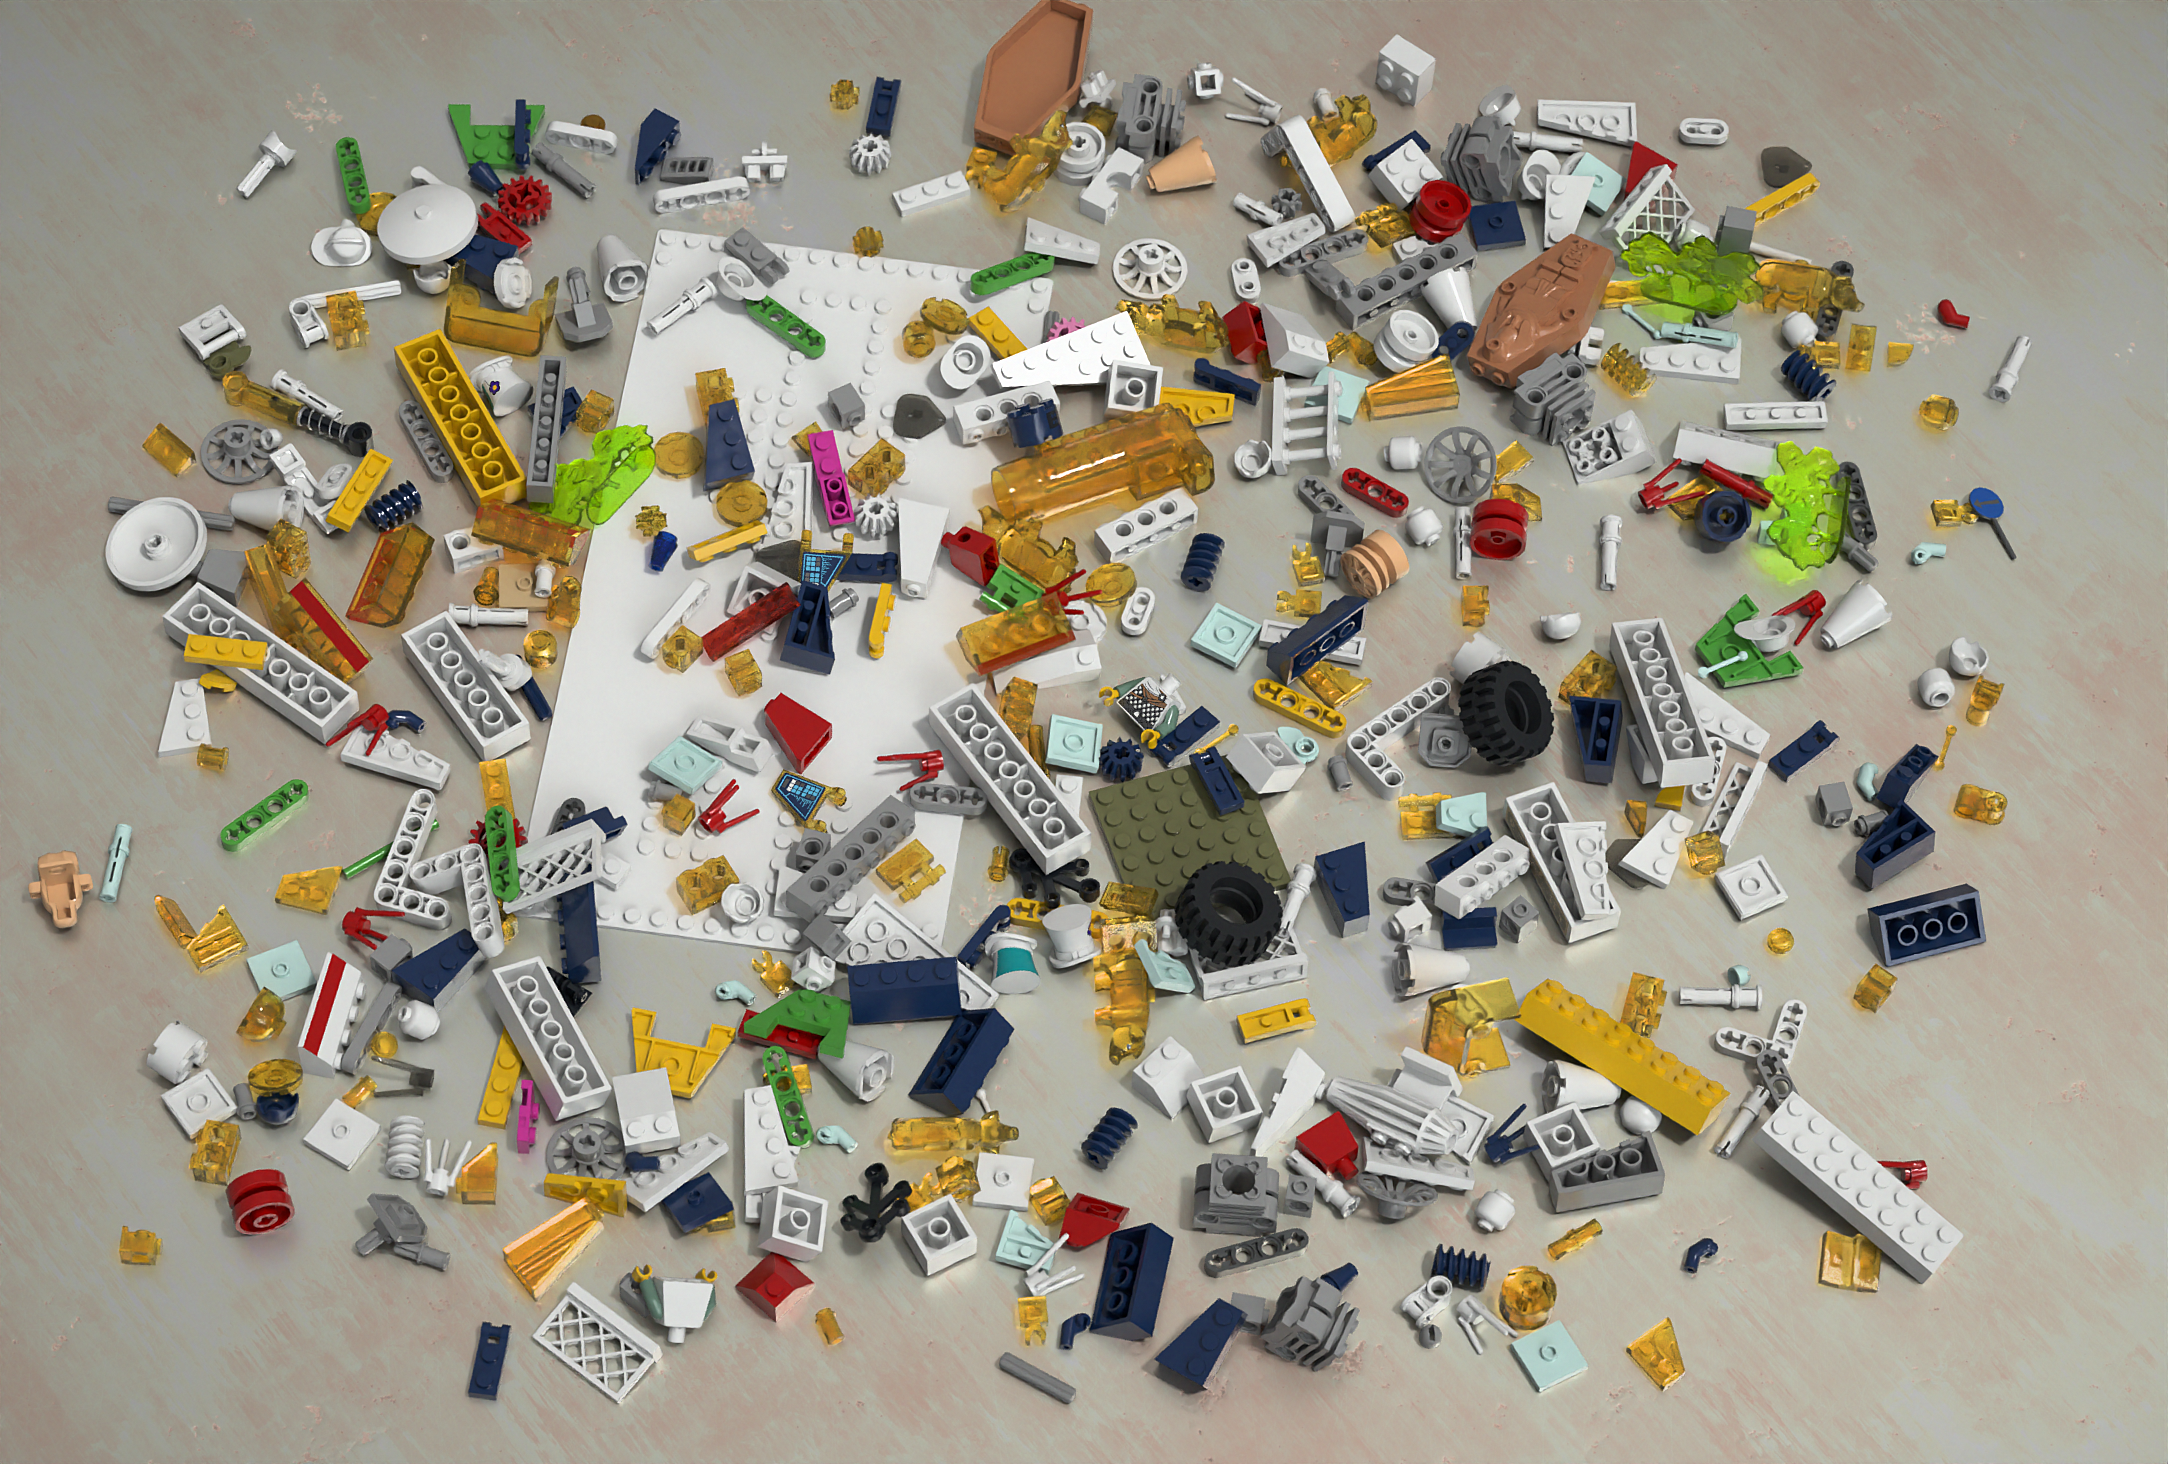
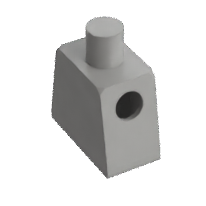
M211 549L208 551L204 562L199 561L188 575L197 576L199 583L232 606L237 607L254 568L252 555L249 552Z

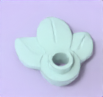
M1278 727L1279 737L1304 765L1306 762H1311L1317 758L1319 746L1314 739L1304 737L1299 729ZM1307 749V750H1309L1310 752L1305 753V752H1302L1301 750Z

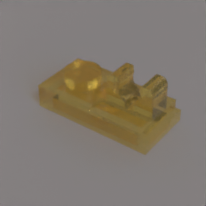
M1108 881L1099 905L1107 910L1150 917L1159 893L1155 888Z

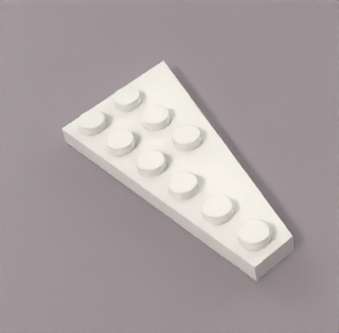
M1125 311L992 363L990 367L1000 389H1013L1047 380L1051 381L1053 387L1058 385H1106L1108 368L1113 359L1150 365V362L1129 314Z
M874 893L842 931L851 942L834 961L852 966L953 956ZM958 961L962 1009H989L1000 995Z

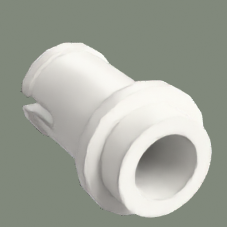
M1322 88L1315 91L1313 101L1318 105L1322 119L1330 121L1336 118L1337 111L1331 100V92Z

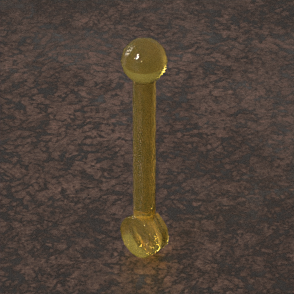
M1235 724L1230 725L1227 732L1204 748L1196 749L1195 753H1204L1207 748L1216 746L1230 735L1236 736L1239 727Z
M1949 725L1946 728L1947 737L1940 758L1934 765L1936 770L1941 771L1945 767L1944 759L1951 738L1957 732V728L1953 725Z

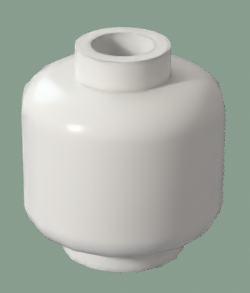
M1689 219L1685 223H1680L1674 240L1677 241L1679 249L1693 255H1700L1704 250L1708 251L1710 249L1713 237L1710 236L1711 231L1708 225Z
M1794 311L1782 320L1781 334L1791 347L1807 349L1816 342L1815 337L1818 333V327L1807 313Z
M1414 436L1392 437L1389 446L1384 447L1385 461H1390L1391 467L1396 470L1416 468L1418 462H1422L1423 458L1421 442H1417Z
M1422 506L1406 517L1408 520L1405 528L1415 544L1421 545L1426 543L1427 546H1430L1440 540L1439 534L1443 530V524L1433 509H1425Z
M1929 669L1918 679V690L1927 705L1944 706L1949 703L1955 694V687L1951 677L1944 669Z
M412 1000L402 1006L397 1016L401 1031L421 1040L433 1036L440 1024L436 1008L418 1000Z
M1498 1189L1494 1192H1486L1474 1210L1476 1217L1479 1219L1477 1224L1488 1232H1492L1493 1229L1504 1230L1516 1211L1513 1205L1514 1200Z

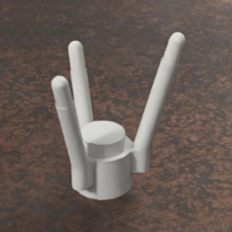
M1232 78L1231 81L1244 89L1246 95L1261 103L1258 114L1262 115V117L1226 113L1225 117L1257 122L1268 126L1269 122L1276 124L1281 115L1283 105L1266 98L1238 79Z
M429 1138L426 1139L424 1181L427 1182V1192L435 1195H448L449 1187H454L458 1172L472 1144L470 1140L466 1142L449 1176V1171L444 1170L450 1140H444L439 1166L434 1168L432 1172L431 1140Z
M1065 1233L1033 1267L1026 1271L1028 1277L1023 1279L1034 1298L1042 1297L1053 1290L1085 1277L1081 1273L1052 1284L1075 1271L1076 1267L1071 1266L1051 1277H1048L1044 1270L1040 1273L1038 1272L1069 1238V1234Z
M1474 1295L1466 1297L1457 1307V1311L1461 1314L1458 1321L1464 1326L1478 1354H1482L1483 1350L1469 1324L1471 1322L1476 1325L1483 1319H1486L1503 1335L1510 1333L1513 1337L1518 1336L1515 1330L1489 1311Z

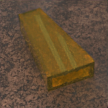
M1449 354L1440 355L1366 386L1364 397H1361V408L1363 412H1367L1369 422L1458 409L1460 392Z
M270 544L244 551L249 582L270 632L294 649L303 646L302 629Z
M587 1196L503 1248L504 1262L535 1302L541 1299L603 1230L604 1213L601 1207L596 1202L593 1204Z

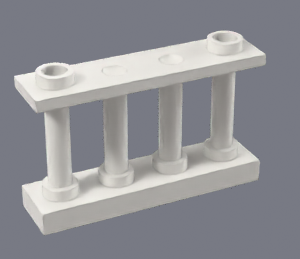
M1334 371L1329 372L1328 385L1291 388V386H1287L1284 377L1274 378L1272 464L1277 475H1287V464H1291V461L1328 457L1332 470L1337 469V459H1341V447L1338 443V396H1342L1341 381L1336 380ZM1328 395V405L1298 409H1291L1289 407V402L1294 398ZM1328 416V423L1325 427L1296 430L1288 428V422H1292V419ZM1327 437V447L1296 451L1288 449V443H1291L1292 440Z

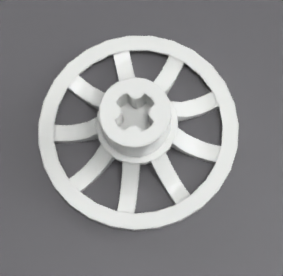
M1139 239L1126 244L1116 254L1113 261V275L1116 283L1127 294L1142 300H1160L1175 294L1183 286L1187 277V263L1182 253L1172 244L1160 239ZM1149 244L1143 246L1140 250L1137 247L1138 245ZM1158 245L1163 246L1171 251L1168 254L1164 255L1163 250L1160 247H1158ZM1130 249L1132 253L1137 257L1134 260H1126L1122 258L1123 255ZM1177 256L1181 266L1174 267L1166 262ZM1119 264L1125 267H1134L1126 274L1120 275ZM1165 271L1181 273L1177 283L1172 281ZM1140 273L1137 284L1133 289L1124 282ZM1158 275L1170 289L1159 292L1157 284ZM1147 277H1150L1153 294L1140 292Z

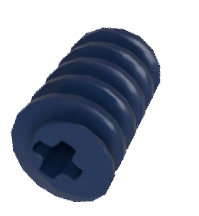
M1796 350L1783 362L1781 366L1782 374L1786 375L1791 382H1794L1795 386L1801 389L1804 395H1808V399L1811 402L1824 400L1835 388L1836 380H1831L1827 383L1830 375L1828 373L1821 375L1823 368L1821 366L1815 368L1817 364L1815 360L1807 363L1810 355L1805 353L1800 356L1801 351Z
M407 480L406 484L401 483L398 485V490L391 489L389 495H382L381 500H374L372 506L366 505L364 510L374 528L379 530V527H382L385 531H388V521L396 526L398 524L396 516L405 520L406 515L404 511L407 510L413 515L415 514L413 506L415 505L421 510L423 509V504L418 491Z
M1200 533L1193 538L1180 577L1187 587L1198 592H1204L1211 588L1210 583L1214 580V574L1217 571L1216 566L1219 565V558L1222 556V550L1225 547L1223 539L1209 533Z
M1109 1108L1106 1111V1116L1100 1119V1123L1094 1127V1131L1088 1135L1087 1140L1081 1145L1085 1157L1096 1167L1104 1170L1107 1169V1161L1111 1162L1115 1159L1113 1153L1121 1151L1119 1145L1127 1143L1125 1137L1133 1135L1131 1128H1138L1136 1119L1120 1108Z
M1439 1244L1436 1249L1431 1274L1434 1270H1436L1437 1276H1443L1447 1273L1450 1282L1458 1275L1459 1284H1463L1466 1278H1469L1471 1287H1474L1476 1282L1480 1280L1481 1289H1485L1491 1261L1487 1262L1485 1253L1477 1260L1475 1251H1472L1467 1258L1463 1248L1455 1255L1453 1246H1450L1447 1252L1444 1253L1443 1244Z

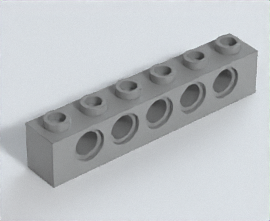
M1462 233L1453 237H1447L1442 243L1434 247H1428L1422 253L1414 257H1408L1400 264L1392 268H1386L1372 278L1364 279L1355 286L1356 293L1349 295L1344 290L1341 291L1342 297L1336 302V311L1353 331L1422 296L1420 286L1422 284L1424 287L1427 286V279L1450 268H1453L1454 272L1461 271L1459 267L1465 268L1467 272L1475 269L1478 252Z
M540 355L526 484L527 502L553 503L567 375L566 357Z
M890 795L786 890V907L809 923H812L820 913L824 915L829 906L836 900L842 899L846 891L853 884H858L870 868H875L883 856L888 852L894 851L898 843L905 836L908 837L913 833L916 826L915 811Z

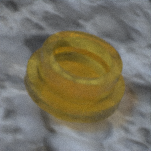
M1777 928L1768 935L1767 945L1771 951L1777 954H1786L1792 950L1794 938L1789 930Z
M379 1032L371 1040V1050L378 1058L389 1059L398 1050L397 1039L391 1033Z

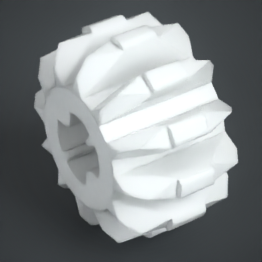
M870 133L869 137H865L861 134L859 140L853 139L852 147L849 149V157L852 166L858 167L859 173L866 170L869 175L872 171L880 174L881 168H887L891 151L888 141L883 140L881 135L873 137L872 133Z
M880 493L876 497L868 494L866 500L860 499L858 506L854 509L856 526L861 528L863 534L871 532L872 537L876 533H880L884 537L886 531L892 532L894 524L898 521L895 503H891L889 496L882 499Z

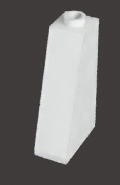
M899 498L898 527L901 593L911 597L927 598L942 549L941 539L949 526V508Z

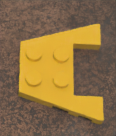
M632 1007L636 1072L666 1067L672 1095L691 1099L735 1038L736 1028L712 1023L706 1047L693 1046L651 1037L657 1018L656 1012Z

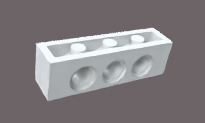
M1047 380L955 405L953 421L963 444L976 443L985 438L1002 436L1010 432L1006 413L1015 410V407L1018 405L1030 403V406L1033 407L1039 405V401L1053 398L1060 418V402L1051 381Z
M1183 487L1174 491L1170 490L1162 497L1154 501H1148L1140 508L1132 512H1126L1110 523L1100 525L1095 530L1094 545L1111 567L1196 524L1198 507Z
M1504 835L1436 884L1435 906L1458 919L1462 918L1467 913L1472 912L1482 902L1490 899L1503 887H1507L1514 879L1526 873L1530 865V849Z

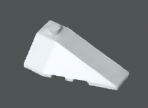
M1090 630L1069 632L1075 641L992 672L996 695L1099 679L1102 668L1097 645Z
M1296 1048L1282 1078L1284 1080L1280 1088L1281 1095L1275 1092L1269 1109L1271 1117H1264L1251 1146L1250 1156L1261 1157L1313 1107L1317 1098L1321 1100L1324 1096L1327 1085L1324 1084L1325 1072L1301 1048Z

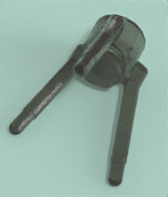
M375 1055L371 1057L373 1061L411 1072L409 1085L414 1086L412 1089L375 1092L374 1097L423 1096L424 1090L431 1091L435 1074L434 1069L417 1067L402 1061L386 1059Z

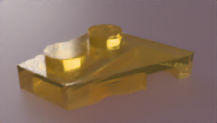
M1320 661L1299 678L1327 707L1335 711L1340 710L1372 687L1371 679L1365 677L1362 680L1350 675V671L1336 668L1325 661Z
M224 905L219 907L217 910L218 914L211 923L207 922L201 929L200 935L195 937L187 946V952L200 973L249 949L248 943Z
M1669 1317L1627 1346L1626 1352L1663 1392L1684 1377L1685 1368Z

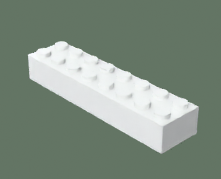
M199 582L163 615L166 634L185 647L188 634L267 642L268 650L263 670L220 665L212 666L324 744L360 709L358 694L354 689Z
M1663 618L1612 623L1609 647L1660 787L1712 782L1715 756Z
M974 683L929 707V725L977 787L984 791L987 795V800L1046 875L1091 850V832Z
M1794 1091L1790 1093L1751 1139L1921 1284L1936 1271L1964 1236Z

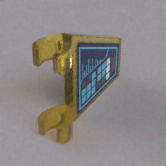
M802 530L798 582L802 583V580L821 585L827 587L829 592L853 553L854 535L852 533H844L842 551L811 549L812 531Z
M784 769L771 789L775 797L804 828L828 833L826 823L813 819L825 799L827 798L838 806H843L847 801L846 791L843 788L829 787Z

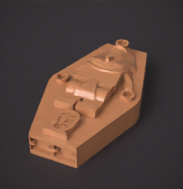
M1040 0L991 47L987 54L974 124L975 142L1020 158L1077 103L1081 96L1082 90L1080 85L1084 79L1093 28V9L1085 4H1078L1070 0Z
M1571 233L1505 279L1496 288L1467 354L1471 372L1476 376H1483L1492 380L1499 386L1503 385L1513 389L1516 387L1518 376L1539 367L1546 358L1554 353L1560 356L1581 341L1588 333L1616 268L1612 250Z

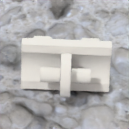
M1103 70L1092 72L1087 76L1089 80L1082 82L1080 85L1084 96L1079 100V103L1083 108L1091 102L1092 108L1097 113L1105 114L1112 108L1113 101L1109 94L1115 88L1116 82L1114 78L1107 80Z
M767 141L762 142V149H752V156H742V167L747 181L758 182L760 181V170H770V181L782 182L785 170H787V155H777V148L767 149Z
M1590 326L1585 337L1568 349V354H1575V351L1579 350L1578 359L1584 365H1599L1601 349L1588 347V344L1602 346L1605 329Z
M1174 909L1160 910V917L1155 920V928L1159 931L1158 951L1162 950L1166 954H1172L1174 957L1186 955L1188 953V945L1186 944V938L1182 939L1178 931L1180 927L1176 926Z

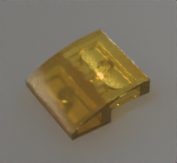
M1827 1230L1823 1234L1818 1284L1855 1292L1876 1293L1879 1286L1882 1250L1866 1236L1857 1234L1851 1238Z

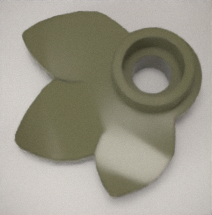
M234 340L211 353L209 358L203 360V363L209 367L213 377H226L235 367L242 365L248 360L251 354V346L239 348V345Z

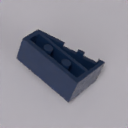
M475 234L461 251L444 261L452 267L455 274L464 279H470L481 290L484 291L486 289L496 295L494 273L497 265L507 258L519 259V252L516 245Z
M735 399L709 405L703 492L752 480L754 477L755 469Z
M802 580L780 661L830 675L835 661V653L833 652L832 645L833 635L830 626L828 588Z
M1569 696L1571 716L1585 779L1591 782L1612 783L1623 720L1621 700Z
M1900 799L1891 815L1886 816L1877 832L1874 831L1856 853L1855 874L1871 889H1874L1934 852L1935 831Z
M1365 841L1315 856L1314 869L1317 871L1316 881L1342 938L1367 931L1370 910Z
M464 928L391 970L393 983L402 986V993L411 999L433 1006L439 1012L488 958L482 955L471 932Z
M1218 1298L1154 1360L1208 1389L1248 1314Z

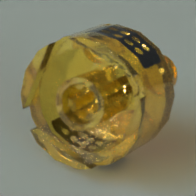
M1520 1266L1508 1273L1501 1286L1498 1303L1503 1319L1513 1330H1535L1550 1322L1557 1298V1287L1552 1276L1547 1272L1545 1274L1539 1271L1538 1267Z

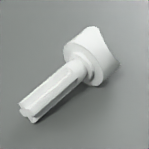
M270 131L260 143L259 149L264 155L236 187L240 195L248 198L274 164L285 167L297 153V150L289 149L279 141L276 131Z
M480 649L478 651L480 655L476 657L477 662L491 669V672L506 691L510 692L519 689L530 680L532 676L531 667L528 662L518 656L504 654L499 657L489 650Z

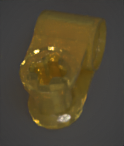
M568 575L560 581L559 585L551 588L552 592L548 599L546 619L572 629L576 626L580 617L582 587L575 577Z
M1983 675L1979 676L1966 711V719L1970 724L1983 726L1988 722L1995 705H1997L2005 684H1996L1984 679Z
M1964 784L1959 789L1954 813L1964 819H1972L1989 825H1998L2004 820V811L2007 808L2008 801L1999 792L1982 789L1971 784Z

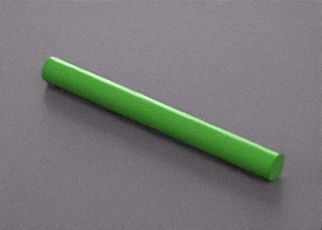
M436 819L430 832L440 827ZM419 826L412 831H418L421 827ZM393 842L343 869L342 872L346 879L355 876L388 857Z

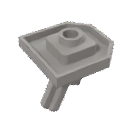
M576 277L570 279L568 283L573 301L571 303L572 310L555 314V319L563 338L575 342H583L604 337L613 328L612 320L604 303L591 305V301L587 298L583 278Z
M1327 510L1313 517L1310 542L1326 544L1325 551L1327 552L1323 571L1326 576L1337 577L1344 547L1352 548L1356 544H1361L1363 540L1365 523L1353 514Z
M1449 705L1440 708L1438 714L1422 712L1418 753L1430 766L1457 768L1471 757L1472 746L1468 742L1470 739L1463 732V722L1460 721L1459 715H1454V709H1451Z
M371 1194L367 1200L379 1217L373 1223L376 1228L356 1241L355 1245L362 1255H366L385 1241L388 1244L393 1241L421 1243L426 1238L427 1226L414 1206L400 1196Z

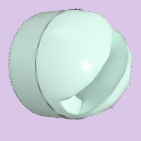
M1744 965L1730 967L1727 972L1730 984L1732 986L1738 984L1739 987L1747 984L1751 978V975L1747 973L1749 969Z

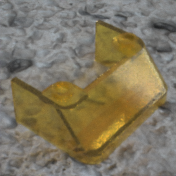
M461 258L451 267L443 329L445 337L449 341L458 344L526 357L538 355L544 348L554 317L559 277L554 276L545 285L544 298L535 300L530 305L528 316L480 307L481 295L479 290L472 285L463 284L466 259Z
M1509 978L1442 991L1431 996L1427 1003L1421 1037L1424 1052L1432 1058L1454 1067L1456 1073L1467 1078H1475L1482 1073L1510 1068L1511 1064L1499 1029H1493L1494 1023L1521 1017Z

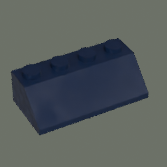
M1347 595L1338 601L1333 600L1319 615H1312L1301 628L1293 629L1283 641L1271 645L1267 651L1266 666L1286 685H1289L1364 630L1368 600L1362 597Z
M588 864L581 875L591 872L592 865ZM565 873L561 878V883L564 882L570 874ZM594 881L556 895L557 902H562L563 910H558L559 926H564L565 934H559L561 950H566L567 957L561 958L562 973L568 974L572 984L602 981Z
M1968 884L1867 909L1871 935L1886 967L1986 942L1979 891Z
M956 957L847 966L854 1025L962 1016L959 969Z
M995 1008L962 1010V1016H956L908 1095L912 1099L945 1115L963 1114L970 1107L971 1100L976 1092L983 1086V1080L988 1072L995 1066L1000 1052L1009 1043V1038L1014 1028Z
M1153 1223L1111 1233L1090 1332L1129 1341L1153 1336L1174 1237Z

